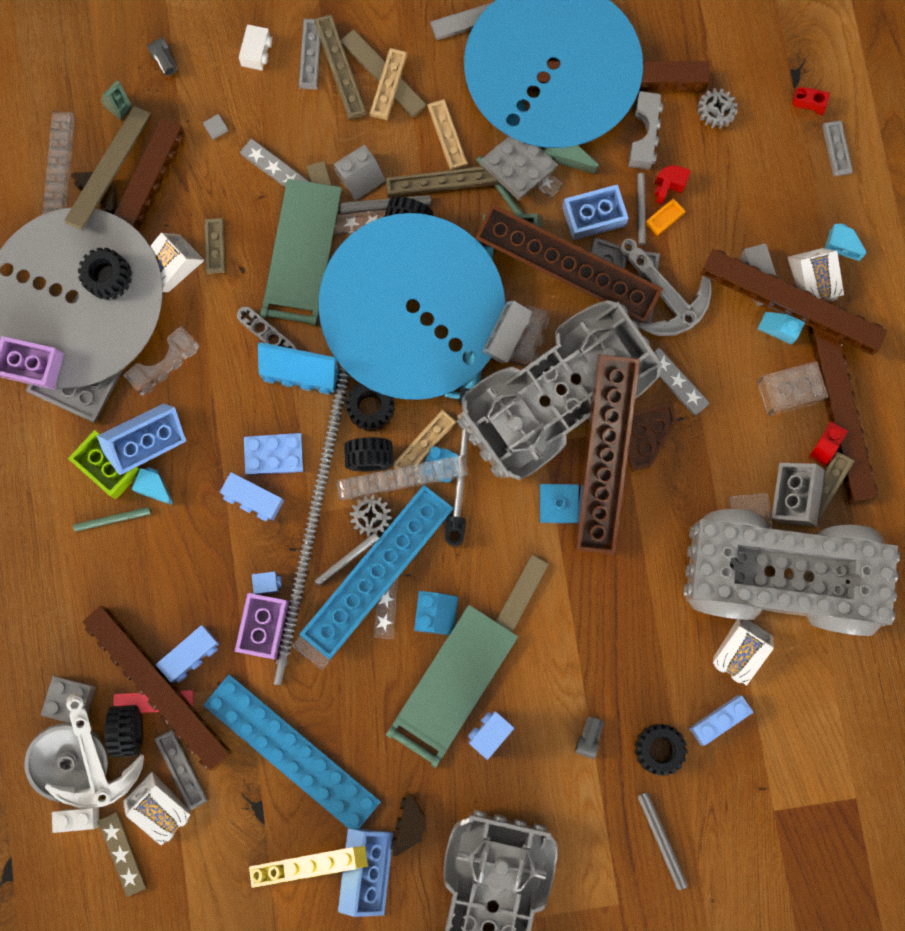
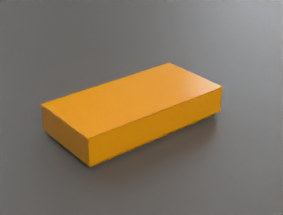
M673 198L646 220V224L659 236L685 214L686 211Z

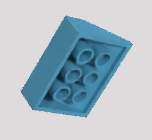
M261 342L258 343L259 375L264 382L272 384L275 381L281 382L286 387L296 385L306 391L316 389L319 390V393L329 395L330 392L335 393L340 373L335 357Z

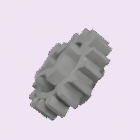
M714 88L712 93L708 90L705 95L701 96L697 105L699 108L697 114H702L700 121L705 119V125L710 123L711 128L718 125V128L721 129L723 124L727 127L730 122H733L738 112L736 110L738 103H733L735 97L730 98V92L724 94L723 89L717 92L716 88Z
M374 495L371 496L370 500L364 496L363 502L358 499L359 505H352L355 512L350 513V516L354 517L350 521L351 524H356L354 530L360 529L361 536L366 532L367 537H370L371 533L378 535V531L384 533L383 527H389L390 525L387 521L392 520V517L387 516V514L391 513V509H385L388 503L382 504V498L379 497L378 500H375ZM368 505L364 511H360L362 507ZM376 505L382 509L384 514L377 512ZM372 509L373 514L376 517H373L372 521L369 522L368 517H366V515H370ZM358 519L365 521L366 528L359 523ZM382 522L378 527L374 528L376 523Z

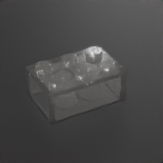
M817 361L762 375L757 380L768 416L817 404L829 397Z

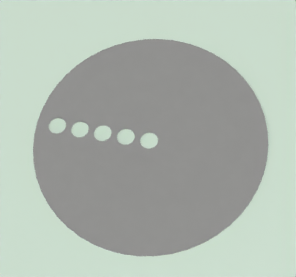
M71 208L43 214L22 226L0 249V340L4 336L53 347L63 352L64 357L55 387L72 388L91 385L103 381L124 369L148 343L155 330L161 311L163 297L162 278L157 259L151 247L143 236L129 223L111 213L95 209L83 231L65 223V218ZM100 247L103 250L104 248H109L116 251L130 265L131 268L129 269L132 271V275L129 277L132 281L127 284L129 288L128 290H123L124 294L122 296L118 294L116 299L111 297L110 300L100 299L81 285L82 282L78 278L80 276L78 268H81L79 263L85 260V254L90 255L89 251H97V248ZM6 263H10L13 266V273L10 276H3L1 274V267ZM106 266L100 271L98 282H104L111 276L112 266ZM21 270H27L30 274L29 280L25 283H20L17 280V274ZM37 277H44L46 280V285L41 290H37L33 286V281ZM58 283L62 286V293L54 297L50 294L49 289L53 284ZM71 290H76L79 294V299L75 303H68L66 300V294Z

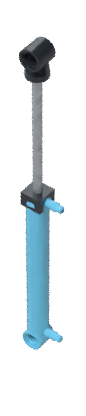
M489 245L483 246L493 261L494 248ZM466 351L464 353V362L471 365L476 362L477 357L473 351ZM481 371L473 379L461 386L460 392L452 391L445 394V397L459 399V405H462V398L466 392L480 382ZM462 429L453 517H447L445 541L452 548L461 546L465 535L466 519L461 517L469 441V433L466 429ZM451 533H458L460 540L452 542L449 536Z

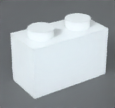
M247 25L239 54L241 66L263 70L264 64H267L268 47L271 48L273 40L269 29Z
M99 807L65 809L52 812L53 833L89 830L100 827L98 824Z

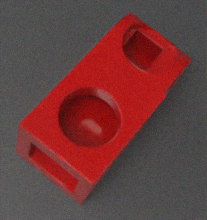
M798 87L795 90L792 104L800 109L816 111V114L823 116L830 92Z

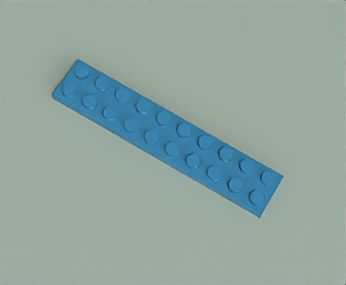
M423 485L299 635L331 660L452 513L454 508Z
M230 674L203 705L347 828L359 829L381 802Z

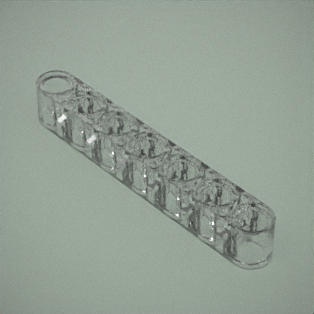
M52 112L42 215L67 208L75 125L73 112Z
M465 455L342 479L336 481L339 501H345L469 475L466 457Z

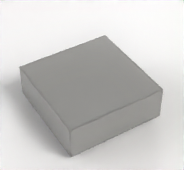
M219 114L203 122L212 140L228 132Z

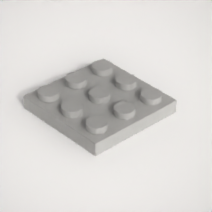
M510 136L480 161V164L518 201L558 167V164L539 146L523 143Z

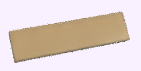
M393 48L389 49L370 116L388 121L406 62L407 52Z
M445 99L427 104L449 169L457 170L468 167Z
M442 409L397 458L392 467L403 477L407 478L429 454L430 449L442 440L457 421Z

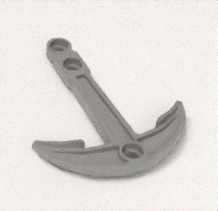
M633 239L624 240L621 244L622 253L628 255V260L648 281L663 288L660 297L675 315V318L668 322L663 320L656 323H640L639 328L657 336H674L694 327L702 319L709 307L711 298L710 279L702 276L700 286L695 295L696 299L689 305L654 267L653 262L641 248H637L636 242ZM625 246H629L631 250L627 251ZM637 260H641L643 264L638 265ZM685 317H689L691 321L686 322Z

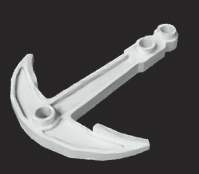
M72 694L67 698L66 706L70 710V720L74 733L79 740L90 788L75 791V787H61L47 783L45 788L57 800L77 808L103 807L118 800L134 785L141 773L144 755L140 754L128 768L122 771L121 777L108 782L91 735V725L86 708L83 707V698L79 694ZM73 701H76L79 703V705L77 707H72L71 703ZM82 720L84 721V724L82 726H78L76 724L77 721ZM100 795L106 796L103 800H100L98 797Z

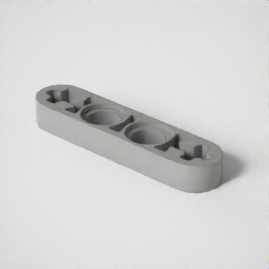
M241 307L238 310L237 318L239 322L262 342L271 344L269 343L270 336L277 335L279 337L278 343L271 345L281 346L283 343V346L286 348L296 349L293 343L251 308ZM243 313H249L250 318L253 320L252 324L247 318L243 319ZM259 323L265 325V329L262 332L255 331V326Z

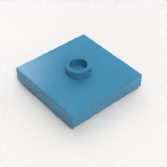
M540 484V523L577 524L579 485Z

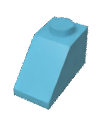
M835 223L829 231L825 248L836 250L839 255L860 261L866 255V250L854 229L848 228L845 224Z
M765 312L757 329L792 345L798 339L805 322L788 314Z
M147 467L146 470L140 468L132 490L172 505L173 500L163 478L157 474L158 471Z

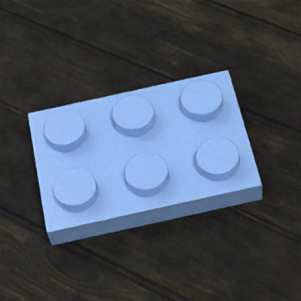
M301 433L244 437L246 476L304 472Z

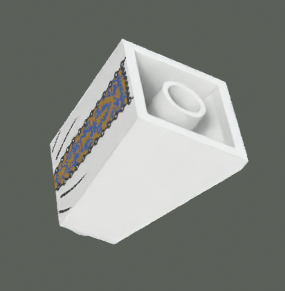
M160 233L150 246L160 268L163 292L171 291L204 261L180 234Z
M820 248L787 257L798 289L809 291L813 296L828 301L837 300L838 296L844 295L836 250Z
M737 619L716 652L713 664H715V668L719 671L730 674L737 683L747 685L774 649V637L749 620Z
M153 772L123 800L126 816L160 845L165 841L168 842L174 836L175 831L180 826H184L189 820L190 812L188 807Z

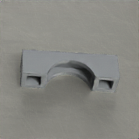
M639 91L635 117L644 123L647 135L643 139L632 143L628 167L650 170L651 165L656 162L657 153L654 152V147L658 146L659 141L656 131L660 129L661 119L658 118L659 113H662L663 102L660 101L661 94Z

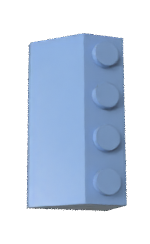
M164 403L97 436L104 455L119 475L186 442L175 407Z
M348 828L346 849L365 846L368 867L343 871L338 907L339 913L353 917L384 915L392 852L390 848L394 832Z

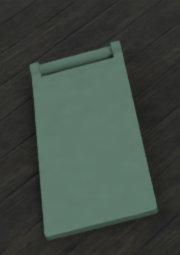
M287 179L263 306L261 308L260 316L262 318L273 317L310 323L311 326H317L320 286L329 261L342 191L341 187ZM269 304L313 311L312 316L270 310Z
M469 605L388 730L386 736L390 739L393 737L431 762V766L436 768L518 636ZM400 725L438 750V754L436 756L396 729Z

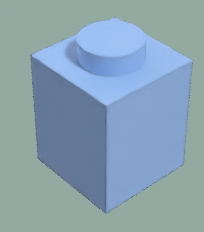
M276 572L252 574L254 594L280 593L279 588L282 587V579Z

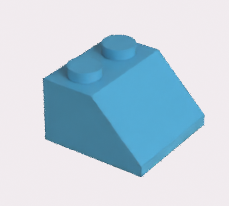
M419 591L414 631L450 635L455 626L458 597Z

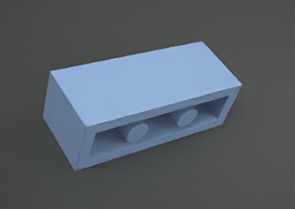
M232 472L220 491L224 496L223 500L231 504L235 501L241 505L240 508L248 513L251 510L258 513L256 517L265 522L268 519L274 521L284 502L282 498Z
M201 625L160 660L156 666L170 683H175L176 681L180 683L188 676L186 673L191 668L195 670L203 663L201 660L206 655L208 657L213 655L218 650L217 646L220 643L205 626Z
M737 695L689 727L698 743L705 746L752 714L753 711L744 697Z

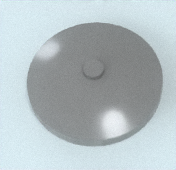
M72 723L56 724L41 731L31 742L24 761L26 777L33 789L47 799L61 802L45 788L47 783L61 787H75V791L90 788L79 740L74 733ZM91 730V735L106 775L108 753L101 738Z

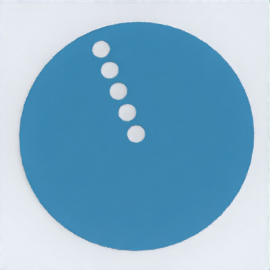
M495 0L479 16L471 30L465 49L464 70L467 86L473 101L485 118L497 129L513 139L526 144L546 148H563L592 141L604 135L623 119L633 105L640 89L643 74V56L639 39L633 26L624 13L610 0ZM553 57L560 61V67L555 70L547 66L548 59ZM547 72L550 75V81L545 84L540 83L537 80L538 73ZM537 86L540 89V95L536 98L529 97L527 94L528 87ZM520 100H526L530 104V109L526 112H521L517 109V103ZM510 114L519 116L520 122L517 126L508 125L506 119Z
M403 213L382 217L352 233L335 251L323 275L319 293V316L323 335L339 364L359 383L373 391L394 398L412 400L428 399L447 394L473 379L491 359L482 351L505 307V295L500 275L484 247L459 226L442 218L419 213ZM415 299L419 302L420 309L418 312L410 313L407 311L406 303L408 300ZM424 312H429L434 316L432 325L424 326L421 323L420 316ZM438 325L447 327L448 335L446 338L439 339L435 336L434 330ZM452 338H458L462 341V349L460 351L454 352L450 350L448 344ZM466 351H473L476 354L477 359L474 364L468 365L463 361V354Z

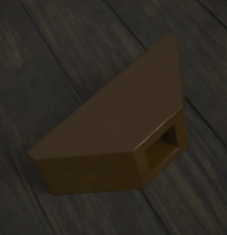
M93 172L73 173L71 175L75 180L73 184L82 191ZM113 183L110 184L99 203L101 206L99 208L114 215L117 209L118 191Z
M407 793L406 798L402 797L400 809L403 810L402 818H397L395 829L399 831L397 838L393 837L390 848L394 850L393 856L400 855L422 840L426 817L412 794Z

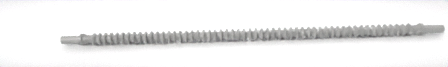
M343 367L340 368L342 372L339 373L340 378L337 379L339 383L336 384L338 389H335L337 392L334 395L336 399L333 400L335 404L332 405V415L329 416L331 420L328 421L330 426H327L329 431H326L328 436L325 439L327 441L324 442L325 447L322 448L324 452L321 453L323 458H320L322 463H319L321 468L318 471L320 473L317 474L318 479L315 480L317 485H314L316 490L313 491L315 493L312 496L314 500L311 501L313 505L310 506V517L307 518L309 520V523H306L308 528H305L307 533L304 534L305 539L302 540L304 544L301 545L303 550H300L302 555L299 558L301 560L298 561L299 566L296 567L298 569V572L295 573L297 578H294L296 580V583H293L295 588L292 589L294 592L290 595L292 600H289L291 602V605L288 606L290 610L287 611L289 615L286 616L287 622L284 623L286 628H283L285 630V633H282L284 638L281 639L283 643L279 645L281 650L278 651L280 656L276 661L278 665L273 683L275 685L282 684L285 666L288 664L287 656L290 654L288 650L292 648L290 643H293L291 641V638L294 637L292 632H295L293 627L296 626L295 621L298 620L296 615H299L297 613V610L300 609L298 605L301 604L299 600L302 599L301 593L304 592L302 588L305 587L303 582H306L304 577L307 574L305 572L308 571L307 565H310L308 560L311 559L309 555L312 554L310 549H313L311 544L314 543L312 540L315 538L314 533L317 532L315 527H318L316 522H319L317 517L320 514L318 512L321 511L320 506L323 505L321 500H324L322 495L325 494L323 492L326 489L324 485L327 484L325 480L328 478V468L331 467L329 465L332 462L330 457H333L331 452H334L332 447L335 446V436L338 435L336 433L339 430L337 425H340L338 420H341L339 415H342L340 410L343 409V399L346 398L344 394L347 393L345 389L348 388L346 383H349L347 378H350V375H348Z

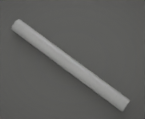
M639 173L637 174L638 245L644 246L646 245L645 174Z
M374 533L315 579L316 584L320 586L379 540V536Z

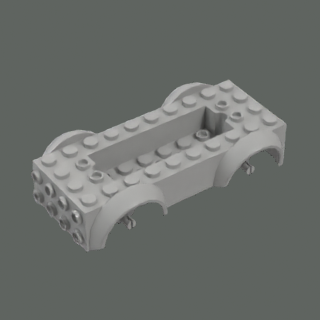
M607 300L581 310L561 324L555 331L556 346L522 370L507 367L491 374L478 382L463 396L462 412L457 415V423L470 434L468 436L469 440L474 446L477 445L481 450L479 454L485 462L489 461L492 466L490 469L496 477L501 479L510 477L522 480L533 474L565 447L566 434L590 417L597 354L640 359L635 399L658 379L662 366L661 358L658 353L653 352L650 348L649 340L641 335L639 326L634 320L629 318L627 315L628 311L623 304ZM572 374L580 375L581 382L578 385L571 382ZM561 384L565 387L566 392L564 395H559L556 392L557 385ZM542 396L550 398L549 406L543 407L540 404L539 400Z
M722 509L710 512L693 524V527H690L689 538H692L691 546H688L687 557H690V562L685 570L688 582L684 585L683 596H686V601L694 610L710 615L742 620H754L762 610L807 616L812 626L860 636H873L881 626L892 625V622L895 620L893 605L897 598L895 582L898 580V571H896V565L900 559V552L897 545L886 544L881 533L873 528L861 525H838L825 528L817 535L769 529L762 516L740 509ZM767 566H772L775 569L773 577L765 575L764 569ZM786 569H790L793 572L791 580L784 577ZM806 571H811L814 574L812 582L804 580L803 574Z
M474 810V813L470 812L468 818L454 825L447 843L443 868L445 886L452 893L445 931H483V925L487 922L494 924V931H531L534 913L544 910L548 902L558 857V844L551 837V833L545 825L534 823L533 826L527 825L526 821L515 818L512 822L508 821L506 816L498 814L490 817L487 816L485 811ZM491 900H495L499 904V909L494 913L489 912L487 909V903Z

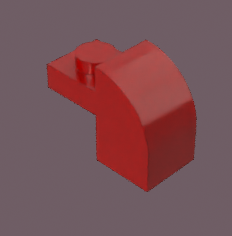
M676 165L667 166L662 169L654 183L658 185L654 194L657 196L655 203L663 204L668 189L682 193L691 170Z
M830 422L808 458L825 467L848 431Z

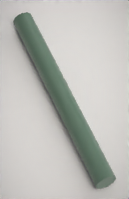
M479 156L476 159L480 167H482V165L480 164V161L483 158L482 156ZM499 182L498 185H494L514 214H523L505 187Z
M146 507L73 524V528L77 532L151 514V509Z

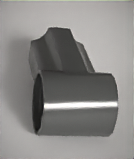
M163 37L146 45L164 75L170 76L178 69L177 64L171 56L169 47Z
M590 716L587 717L582 736L579 737L576 744V754L595 759L604 721Z

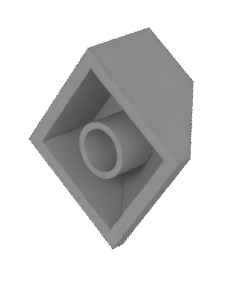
M365 144L334 164L335 173L355 201H358L386 183V179L375 158Z

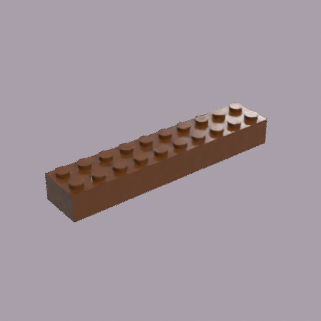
M491 204L475 239L600 301L608 300L623 304L628 311V315L646 323L663 290L662 287L494 204Z
M597 354L574 547L578 551L615 554L640 364V359Z

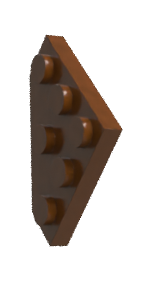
M672 402L633 412L628 450V461L632 472L650 468L677 421Z

